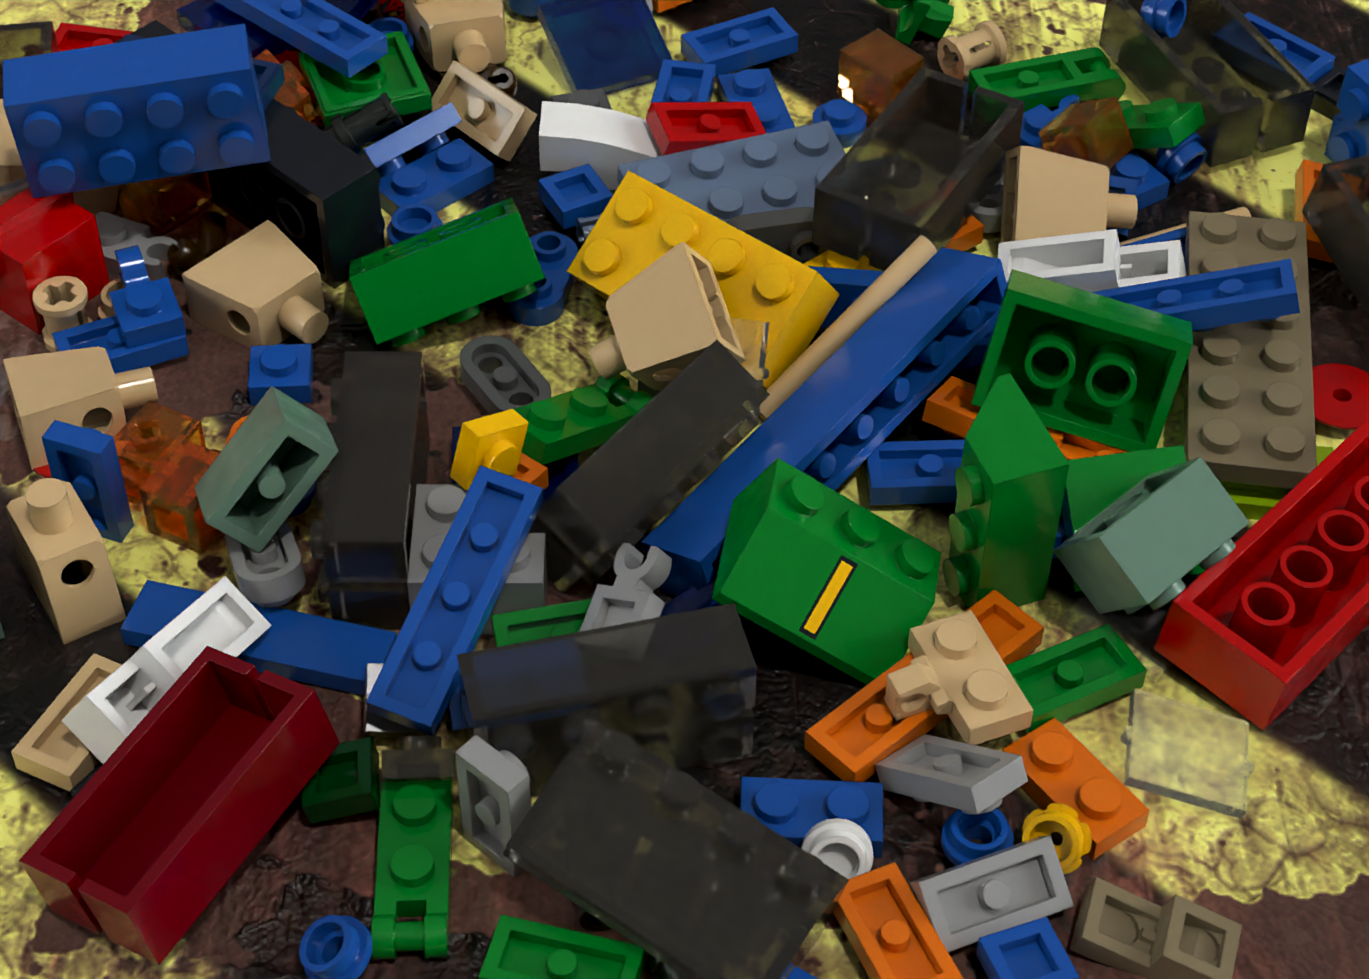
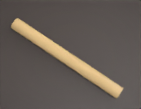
M920 235L751 405L752 409L765 421L937 253L933 243L925 236Z

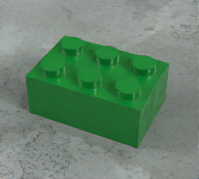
M1012 269L976 379L971 404L982 407L997 377L1010 373L1045 427L1128 452L1156 449L1193 345L1192 322Z

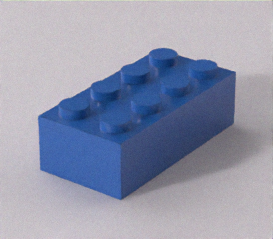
M245 24L3 60V107L33 198L271 161L265 114Z

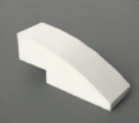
M542 101L539 128L540 171L564 172L589 163L608 189L616 190L619 186L617 182L618 165L662 156L646 119L616 110L589 105Z
M1117 229L1001 242L998 245L997 258L1001 259L1006 283L1012 269L1088 292L1187 276L1180 240L1120 247Z
M224 576L148 640L130 659L89 692L61 721L104 764L206 646L237 658L272 625Z

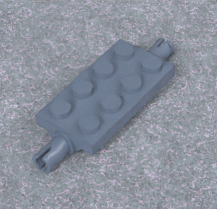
M827 120L618 165L617 182L620 185L629 170L724 222L743 214L796 207L816 208L824 214L827 222L867 213L869 196L866 191L902 184L904 169L900 157L897 158L898 153L894 149L880 154L851 159L850 156L846 155L832 126ZM601 214L586 218H576L575 230L579 245H583Z

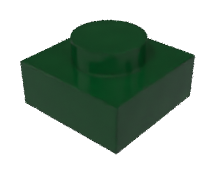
M371 737L339 743L302 789V808L310 823L379 810V753Z

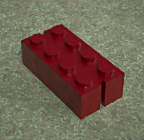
M206 646L21 857L19 862L53 912L98 935L105 931L110 941L160 965L340 742L314 689L268 670H264L259 675L255 665Z

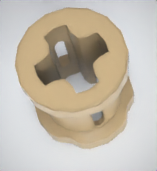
M988 20L978 23L974 27V31L960 37L949 35L941 38L938 42L937 58L944 74L954 83H958L968 78L969 70L1003 64L1007 58V44L1000 28ZM985 42H989L990 46L986 47ZM958 56L959 61H955L954 57Z
M55 276L41 282L33 291V304L37 312L43 315L45 326L42 329L45 347L50 352H56L52 333L93 322L91 318L87 317L85 305L88 302L87 288L84 282L78 278Z

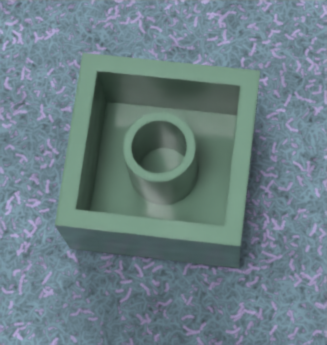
M1198 457L1149 474L1055 548L1053 552L1099 614L1124 609L1129 615L1147 604L1152 610H1155L1174 599L1186 587L1181 578L1198 564L1202 569H1206L1231 553L1236 547L1231 537L1250 522L1202 457Z

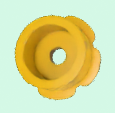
M1051 803L1045 810H1033L1024 820L1022 842L1039 836H1051L1052 832H1058L1062 835L1063 841L1060 845L1054 844L1063 874H1068L1078 869L1082 864L1081 857L1089 853L1091 849L1092 835L1089 826L1085 822H1080L1077 811L1066 804Z

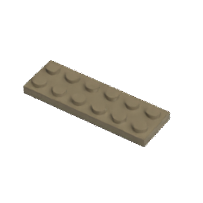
M1189 211L1185 236V267L1187 276L1291 258L1300 313L1281 316L1272 321L1260 322L1254 320L1219 326L1206 332L1192 331L1193 345L1184 368L1186 461L1202 457L1219 481L1293 489L1317 467L1306 223L1287 221L1280 218L1265 219L1236 216L1221 212Z

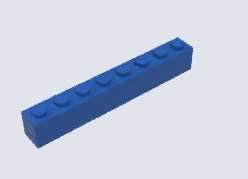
M942 247L892 298L881 306L641 542L646 556L651 546H657L672 559L671 571L665 582L659 587V590L718 611L723 605L713 600L712 596L733 499L777 458L835 491L993 329L1007 285L1001 259Z

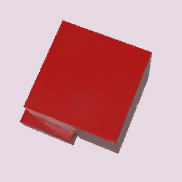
M29 187L0 206V310L40 335L42 334L45 322L43 315L37 312L32 300L33 291L37 285L55 276L76 277L84 282L88 291V301L100 294L110 281L95 215L75 203L73 192L33 198Z

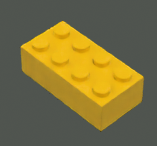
M628 170L567 269V272L593 293L608 300L610 295L681 242L686 243L711 262L746 361L727 369L766 391L808 348L840 294L816 270Z

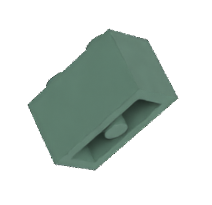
M271 386L194 487L205 523L260 553L339 451L324 417Z

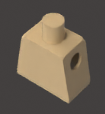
M403 0L408 30L414 36V48L432 71H448L453 60L478 73L484 70L489 63L499 64L507 60L503 0H432L423 4L412 2V0Z
M1018 146L1005 153L1000 243L1104 231L1106 227L1132 229L1138 212L1137 198L1132 194L1109 193L1110 171L1105 165L1031 146Z
M269 220L182 273L190 318L249 348L251 346L277 345L291 335L296 336L306 344H312L317 342L328 328L329 319L327 314L323 312L325 309L321 276L317 266Z
M684 242L674 246L608 297L606 309L615 334L590 347L592 362L603 378L608 380L628 370L632 377L653 390H665L746 361L711 262Z
M99 346L3 359L15 415L32 470L48 465L41 437L54 420L82 428L96 429L103 434L113 436L116 443L125 441L129 437L125 409L158 402L156 384L150 366L114 373L106 349Z
M43 478L30 484L25 491V495L11 500L5 508L19 564L63 644L65 645L125 620V611L104 541L71 483L55 478ZM74 561L78 578L83 576L84 581L74 585L66 584L61 580L62 571L69 563Z

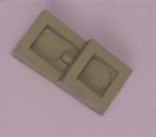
M1096 877L1084 889L1070 950L1113 968L1149 979H1232L1242 925L1176 894L1161 907Z

